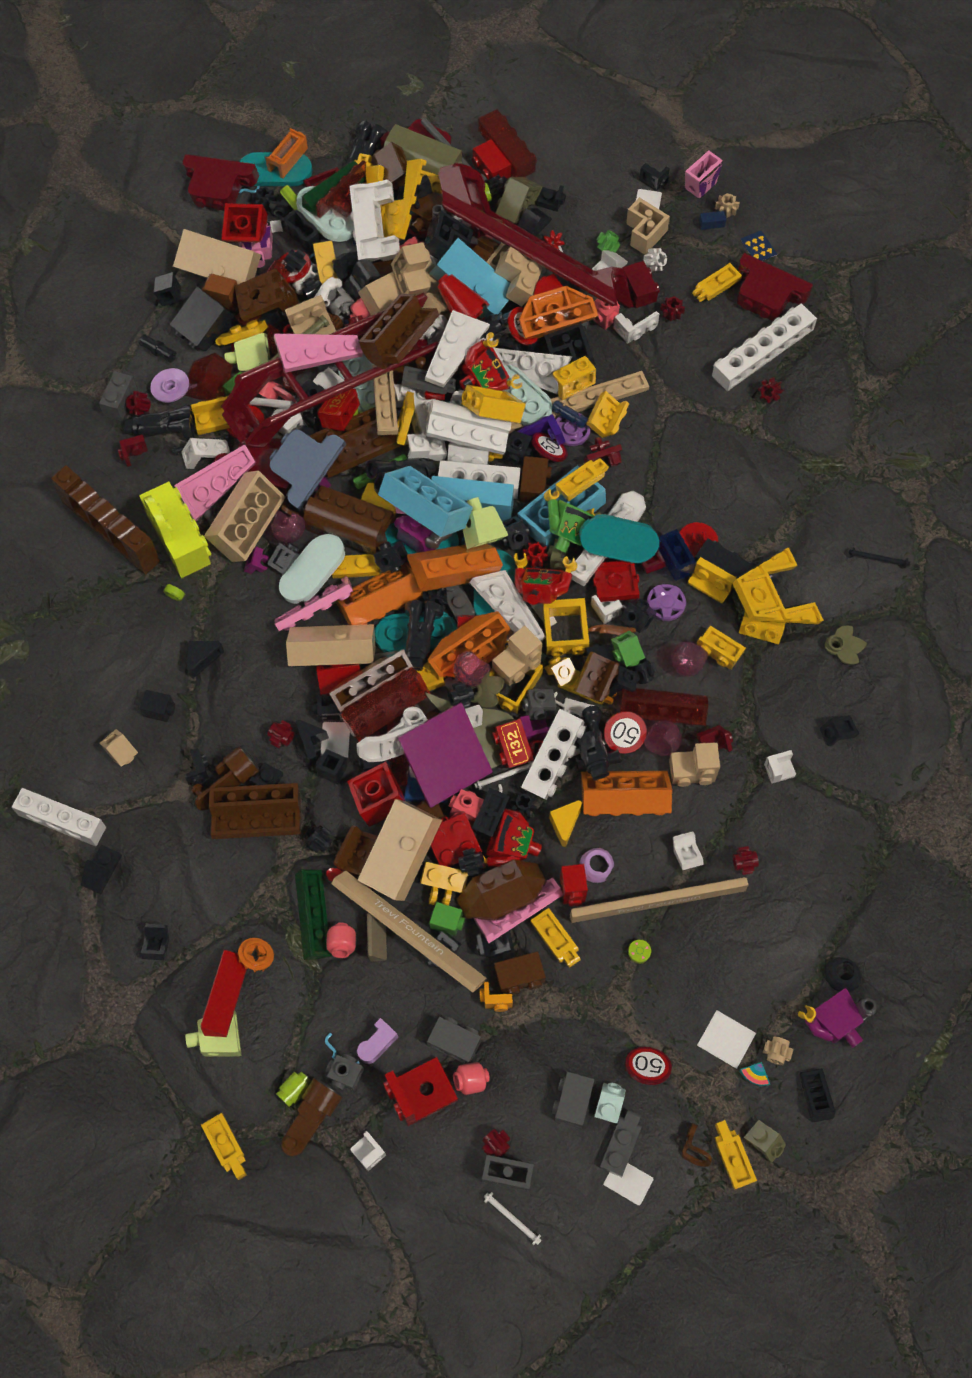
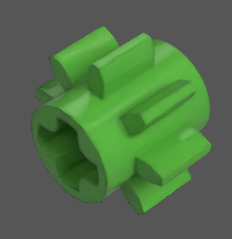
M607 230L605 234L601 232L596 239L599 243L597 247L601 251L607 250L616 253L620 247V242H618L619 236L610 230Z

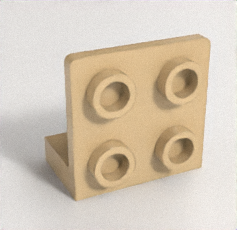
M321 295L285 310L294 334H303L319 321V317L322 315L328 320L330 325L324 326L315 334L329 335L336 331Z

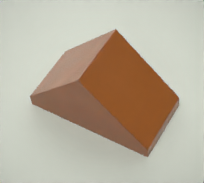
M212 273L209 274L202 290L231 312H235L238 302L234 286L238 285L237 281Z

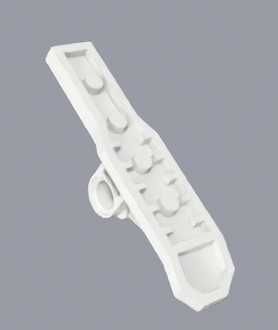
M635 491L622 493L607 515L638 522L646 509L644 496ZM584 549L576 560L577 569L571 572L573 575L572 580L585 586L607 557L589 553Z
M480 705L465 708L473 728L481 726L483 710ZM408 707L404 710L401 722L388 731L387 734L365 737L356 744L358 756L367 762H380L403 755L404 752L397 737L427 721L426 716L420 708Z

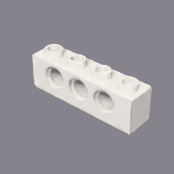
M440 460L438 476L514 484L513 499H518L520 468Z
M559 709L521 788L547 800L548 796L552 797L557 788L555 782L558 777L562 778L567 768L564 764L567 758H571L576 750L574 743L577 737L581 739L586 729L583 726L585 722L582 719ZM564 730L569 731V740L565 742L560 741L559 734ZM553 750H559L561 753L560 759L557 761L550 760L549 755ZM545 769L550 770V779L542 781L540 779L541 771Z
M24 788L20 790L12 805L13 810L18 816L93 846H97L106 829L101 819Z

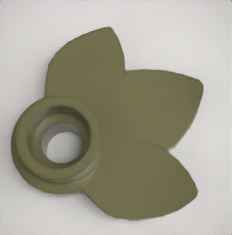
M841 626L837 629L835 635H831L826 639L825 649L828 653L837 655L841 662L855 665L859 663L857 654L864 650L867 643L860 638L852 636L853 626ZM832 644H837L839 648L833 647Z
M487 667L476 671L472 682L467 684L471 686L473 693L478 690L474 700L471 702H478L484 708L496 706L499 703L496 694L502 690L504 679L498 676H489Z

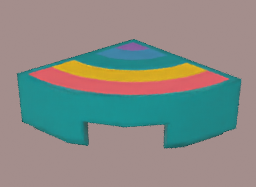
M762 1062L739 1070L743 1078L759 1087L770 1085Z

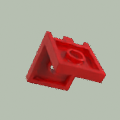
M437 1057L399 1077H396L393 1070L385 1074L386 1082L383 1083L390 1100L395 1098L397 1102L394 1104L400 1121L405 1119L408 1126L458 1101ZM424 1083H430L434 1090L432 1094L425 1096L420 1092L421 1086Z

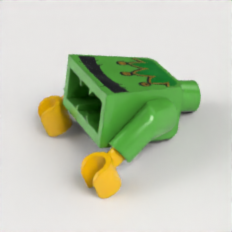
M548 489L543 496L548 503L550 532L560 536L555 548L566 553L571 542L579 546L582 545L579 537L582 524L601 513L597 512L594 514V508L584 511L562 500L557 501L556 499L560 495L559 491L556 490L551 495V489Z

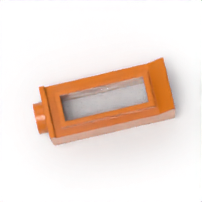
M290 128V132L269 157H265L269 172H272L277 166L280 177L283 179L308 149L306 136L302 132H297Z

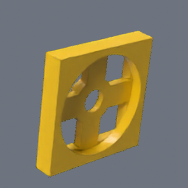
M408 391L405 393L397 421L398 435H396V442L401 445L405 444L415 410L414 393Z

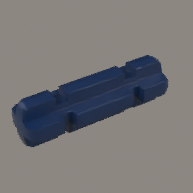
M559 400L553 403L552 411L557 414L561 413L560 416L572 423L576 422V425L580 428L586 426L587 417L579 415L577 411L567 405L563 406L564 403Z

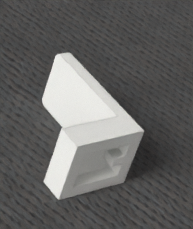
M656 311L633 326L631 321L620 313L614 318L613 328L628 344L633 340H638L645 332L654 330L658 325L660 314Z
M190 438L182 450L186 469H194L201 457L216 458L218 454L230 453L227 441L219 439Z

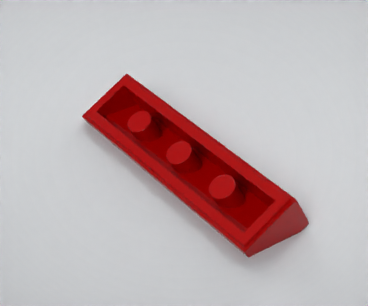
M228 950L223 951L200 1026L204 1036L227 1037L247 970L243 963H239V955Z

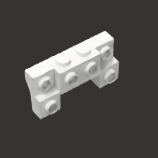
M386 179L374 183L351 185V219L354 223L353 237L356 241L358 260L375 261L381 259L382 261L394 259L400 250L399 238L395 235L384 238L380 205L394 202L392 183Z
M394 384L397 398L396 408L402 407L407 391L414 393L415 410L411 422L415 434H408L405 440V445L409 444L410 448L408 458H429L434 461H444L448 454L444 440L425 436L427 429L426 417L432 399H425L424 390Z

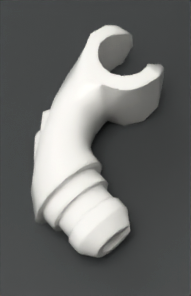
M316 264L311 265L310 270L302 279L293 283V287L298 295H303L301 289L305 287L303 282L306 279H319L318 273H314V271H317Z
M328 278L314 297L321 295L325 306L328 307L330 305V301L327 299L329 292L336 288H341L342 281L339 278Z

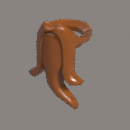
M602 624L588 628V631H600V633L616 634L619 636L627 631L635 633L636 629L633 627Z

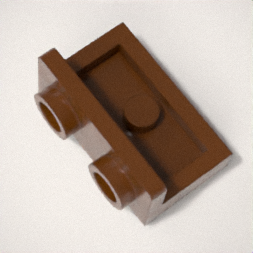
M590 651L573 691L602 703L608 697L612 680L618 674L619 663Z
M352 825L339 852L336 854L333 864L341 871H347L352 876L359 877L378 836L363 832L357 826Z

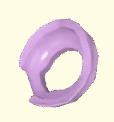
M602 848L588 850L582 855L580 864H584L586 880L593 883L606 881L614 867L612 856L607 850ZM600 855L606 860L608 869L604 873L594 871L590 867V859L593 856Z

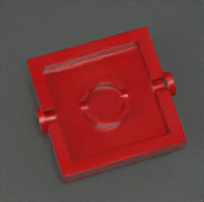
M627 561L601 563L595 571L593 578L596 594L601 602L639 599V574H636L635 563Z
M465 811L449 818L447 816L440 818L444 821L441 822L431 843L439 865L450 867L459 863L458 858L464 855L463 850L475 848L476 852H482Z

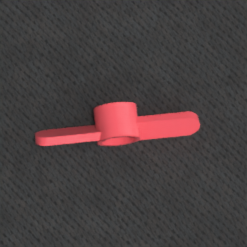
M274 381L268 382L259 392L260 395L268 399H277L280 396L285 400L296 402V399L290 393L282 389V385Z

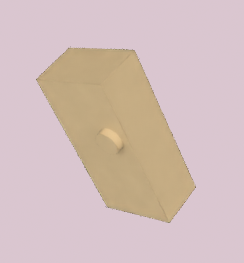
M183 229L173 267L206 278L212 273L237 281V284H240L255 277L261 255L254 251Z
M430 259L424 268L431 282V287L427 293L440 294L437 288L439 285L438 281L429 274L434 267ZM394 272L373 281L358 292L370 315L387 309L397 296L402 294Z
M245 472L204 537L232 562L246 561L286 497L261 472Z
M374 624L290 627L286 641L288 666L373 663L376 649Z
M395 799L358 881L393 900L405 901L442 820L406 801Z

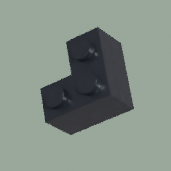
M441 210L429 224L424 245L429 254L439 260L457 238L468 246L471 243L474 230Z
M582 322L544 335L550 354L562 356L571 354L573 361L586 356L593 365H596Z

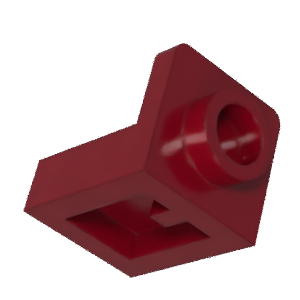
M143 435L119 441L121 449H118L121 461L125 460L127 467L131 466L129 456L140 455L148 451Z

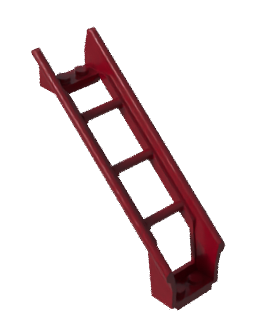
M454 163L440 168L438 175L443 196L442 205L446 211L508 247L514 248L522 255L612 307L618 306V301L628 308L635 307L623 268L608 267L594 271L490 209L479 172L473 170L471 166Z
M424 292L416 296L421 308L428 298ZM385 310L329 335H357L360 340ZM419 339L413 346L412 351L408 352L399 364L390 363L386 369L374 367L355 377L352 376L342 361L334 362L345 378L344 381L310 397L307 396L291 372H284L279 356L235 377V385L230 395L221 405L224 410L222 416L241 444L265 447L292 416L410 363L420 357L433 359L440 340L428 344L425 339ZM284 376L300 400L288 409L266 418L260 424L248 404L268 382Z

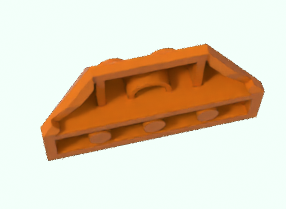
M563 286L530 296L519 318V323L525 339L544 337V335L580 322L583 324L599 315L593 297L568 286Z
M499 611L475 616L443 638L427 660L439 677H469L470 674L479 670L503 652L510 627Z

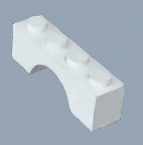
M329 367L325 371L320 372L313 380L316 385H321L325 390L344 381ZM286 408L276 409L273 415L286 410ZM303 412L292 416L279 432L285 436L286 433L290 434L297 427L303 425Z

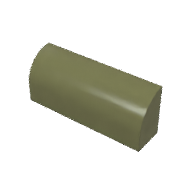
M397 124L394 125L388 134L384 144L385 147L390 142H393L402 147L407 161L415 159L426 160V166H422V170L436 175L440 172L441 167L454 163L462 164V150Z

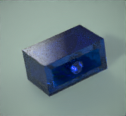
M678 529L659 536L658 550L674 580L677 581L693 574L696 561Z

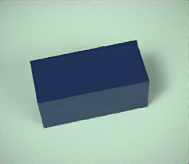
M725 212L701 213L699 218L701 230L725 227Z

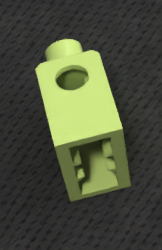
M265 333L234 343L235 352L225 353L226 364L237 363L239 371H248L271 359L267 334Z
M479 497L467 501L473 507L466 528L463 529L467 549L492 543L508 536L495 507L482 508Z
M234 1011L227 1037L204 1036L200 1027L202 1019L197 1021L198 1032L185 1035L187 1048L200 1046L203 1056H242L236 1011Z

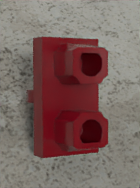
M600 437L595 438V445L589 446L591 452L596 450L598 452L587 455L583 459L584 463L590 460L594 462L599 458H607L610 467L621 464V444L605 449V447L610 446L609 440L602 442Z

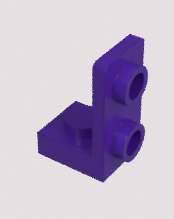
M553 414L542 417L539 421L526 425L517 431L532 437L538 432H548L551 440L555 439L558 446L565 443L563 433Z

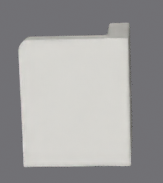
M597 595L592 596L591 606L603 624L622 615L623 605L619 600L615 602H601Z
M791 750L767 757L764 766L771 784L795 777L796 773L791 762L793 755Z
M366 1131L363 1134L364 1137L351 1147V1151L366 1170L369 1171L386 1154Z

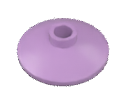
M175 368L163 370L153 378L150 386L151 393L155 399L161 402L177 401L188 391L189 379L182 370Z

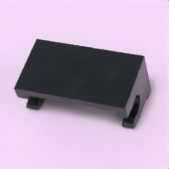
M489 788L472 827L473 831L485 834L490 838L493 837L510 796Z

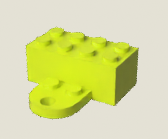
M167 482L139 495L151 524L181 578L211 564L209 560L211 552L208 548V543L205 537L200 534L195 519L191 518V513L186 503H183L181 500L182 497L177 487L173 488L170 482Z

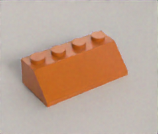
M489 544L467 549L466 545L407 555L421 592L467 584L474 577L499 572L503 566L496 548Z
M407 561L401 565V569L393 573L390 570L353 587V591L350 592L351 595L342 601L339 599L335 601L349 625H367L368 622L374 619L383 618L386 613L392 610L401 609L409 601L422 598L423 594Z
M608 771L609 775L596 781L592 779L591 774H588V772H581L583 814L598 816L600 814H610L613 816L633 814L640 816L651 813L655 815L672 813V786L668 771Z

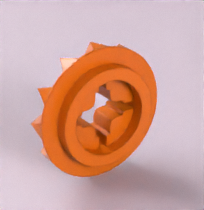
M260 938L246 939L241 943L237 953L239 955V963H243L245 969H252L254 973L258 970L264 971L272 964L274 959L272 947ZM254 949H256L257 956H260L257 961L252 956Z

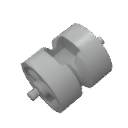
M342 287L331 290L327 297L330 301V305L327 308L332 314H336L341 319H344L352 313L350 306L355 301Z

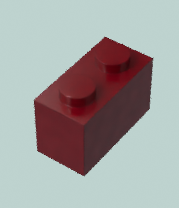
M640 261L622 267L627 276L629 291L635 309L657 302V296L660 292L657 282H654L651 269L646 266L645 262Z

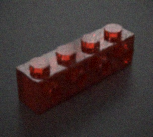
M496 109L478 118V131L486 141L492 139L511 163V174L513 177H526L535 172L536 156L528 150L525 141L518 137L515 128L508 124L505 115H502Z
M411 667L402 671L393 680L384 683L375 692L366 695L357 704L348 707L340 715L350 733L360 742L403 714L404 710L408 707H413L427 697L425 693H431L422 676Z
M623 688L620 712L630 711L639 715L642 719L706 726L708 696L640 688L630 692Z

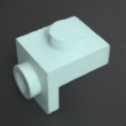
M603 1083L595 1117L618 1123L626 1090L616 1083Z

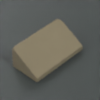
M367 913L368 958L370 961H385L387 959L386 926L370 913Z

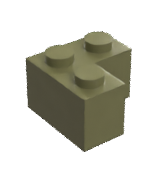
M510 177L504 185L505 191L503 196L497 202L496 213L514 223H519L528 205L536 204L542 186L525 177Z

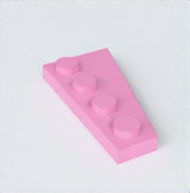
M274 334V340L285 373L358 358L363 355L357 335Z
M243 445L174 486L179 490L192 517L197 521L256 462L246 445Z
M343 577L341 579L342 583L338 586L330 585L325 588L322 596L316 595L304 602V607L301 608L298 605L276 618L275 625L279 631L282 629L287 631L290 627L296 625L295 622L311 618L315 611L328 609L332 606V602L337 599L342 601L351 595L350 592L353 591L348 577Z
M554 878L547 880L535 902L496 920L476 918L474 920L488 943H490L563 896L557 882Z

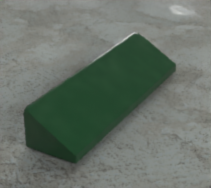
M352 161L302 196V207L317 216L349 194L351 185L366 182L365 173L356 161Z
M302 869L295 874L304 960L331 957V953L326 948L328 921L322 870Z

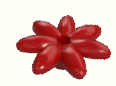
M553 230L550 232V237H543L548 244L559 249L558 246L565 244L560 240L562 233H558L555 236Z

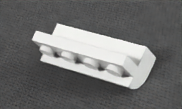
M432 399L426 417L427 429L425 436L504 455L508 434L511 430V422L481 417L466 407Z

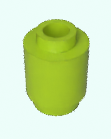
M293 1072L279 1087L280 1090L276 1095L290 1107L302 1098L311 1081L304 1073L300 1072L297 1074Z

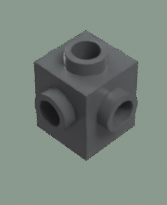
M553 689L528 690L526 697L522 700V709L526 711V715H529L530 720L553 718L557 707Z
M344 1054L343 1057L337 1055L335 1060H330L326 1068L327 1078L331 1081L330 1085L342 1091L344 1087L355 1091L364 1071L363 1066L357 1064V1060L349 1055Z

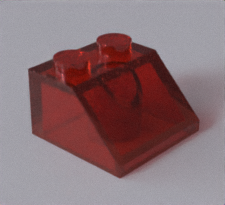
M217 353L195 360L187 375L189 387L184 396L202 401L222 397L224 394L223 385L231 378L233 365Z

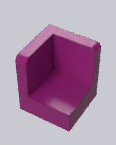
M529 715L520 717L528 743H531L533 740L542 741L545 739L550 727H547L545 719L530 721Z

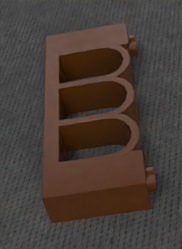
M67 465L51 478L62 503L143 574L146 575L160 562L151 538L128 518L119 514L106 499L100 497L89 484L81 480Z

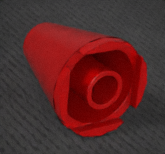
M445 274L438 280L439 285L437 288L450 313L454 310L476 319L483 313L482 309H484V306L486 308L490 306L488 301L453 274L449 276Z

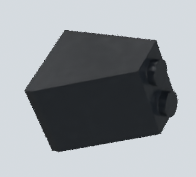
M196 287L170 325L176 329L174 331L176 335L182 339L186 337L189 340L188 344L196 350L200 348L207 351L216 343V339L221 334L227 333L241 319L202 289Z

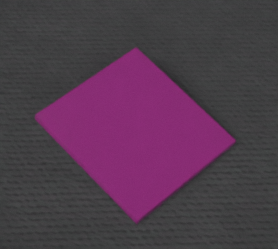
M461 702L397 737L430 808L493 772Z

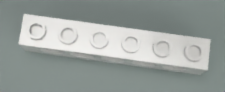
M802 304L795 308H790L783 317L776 318L770 326L762 328L756 336L748 338L742 346L732 349L728 356L718 359L713 365L712 377L726 391H729L813 331L817 318Z

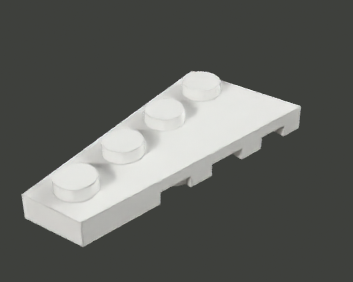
M453 310L425 376V381L444 388L457 371L459 365L465 360L469 348L480 341L482 335L489 329L490 324Z
M496 348L504 359L503 366L513 365L517 367L538 387L558 394V382L553 377V372L570 364L571 356Z
M506 570L471 579L469 583L495 612L499 611L514 633L525 625L541 642L545 639V634L523 601Z

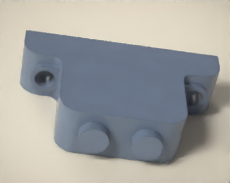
M293 430L290 434H285L281 440L282 446L279 450H274L269 458L271 460V470L292 485L286 496L288 501L300 511L346 446V442L337 435H327L322 443H318L304 432Z

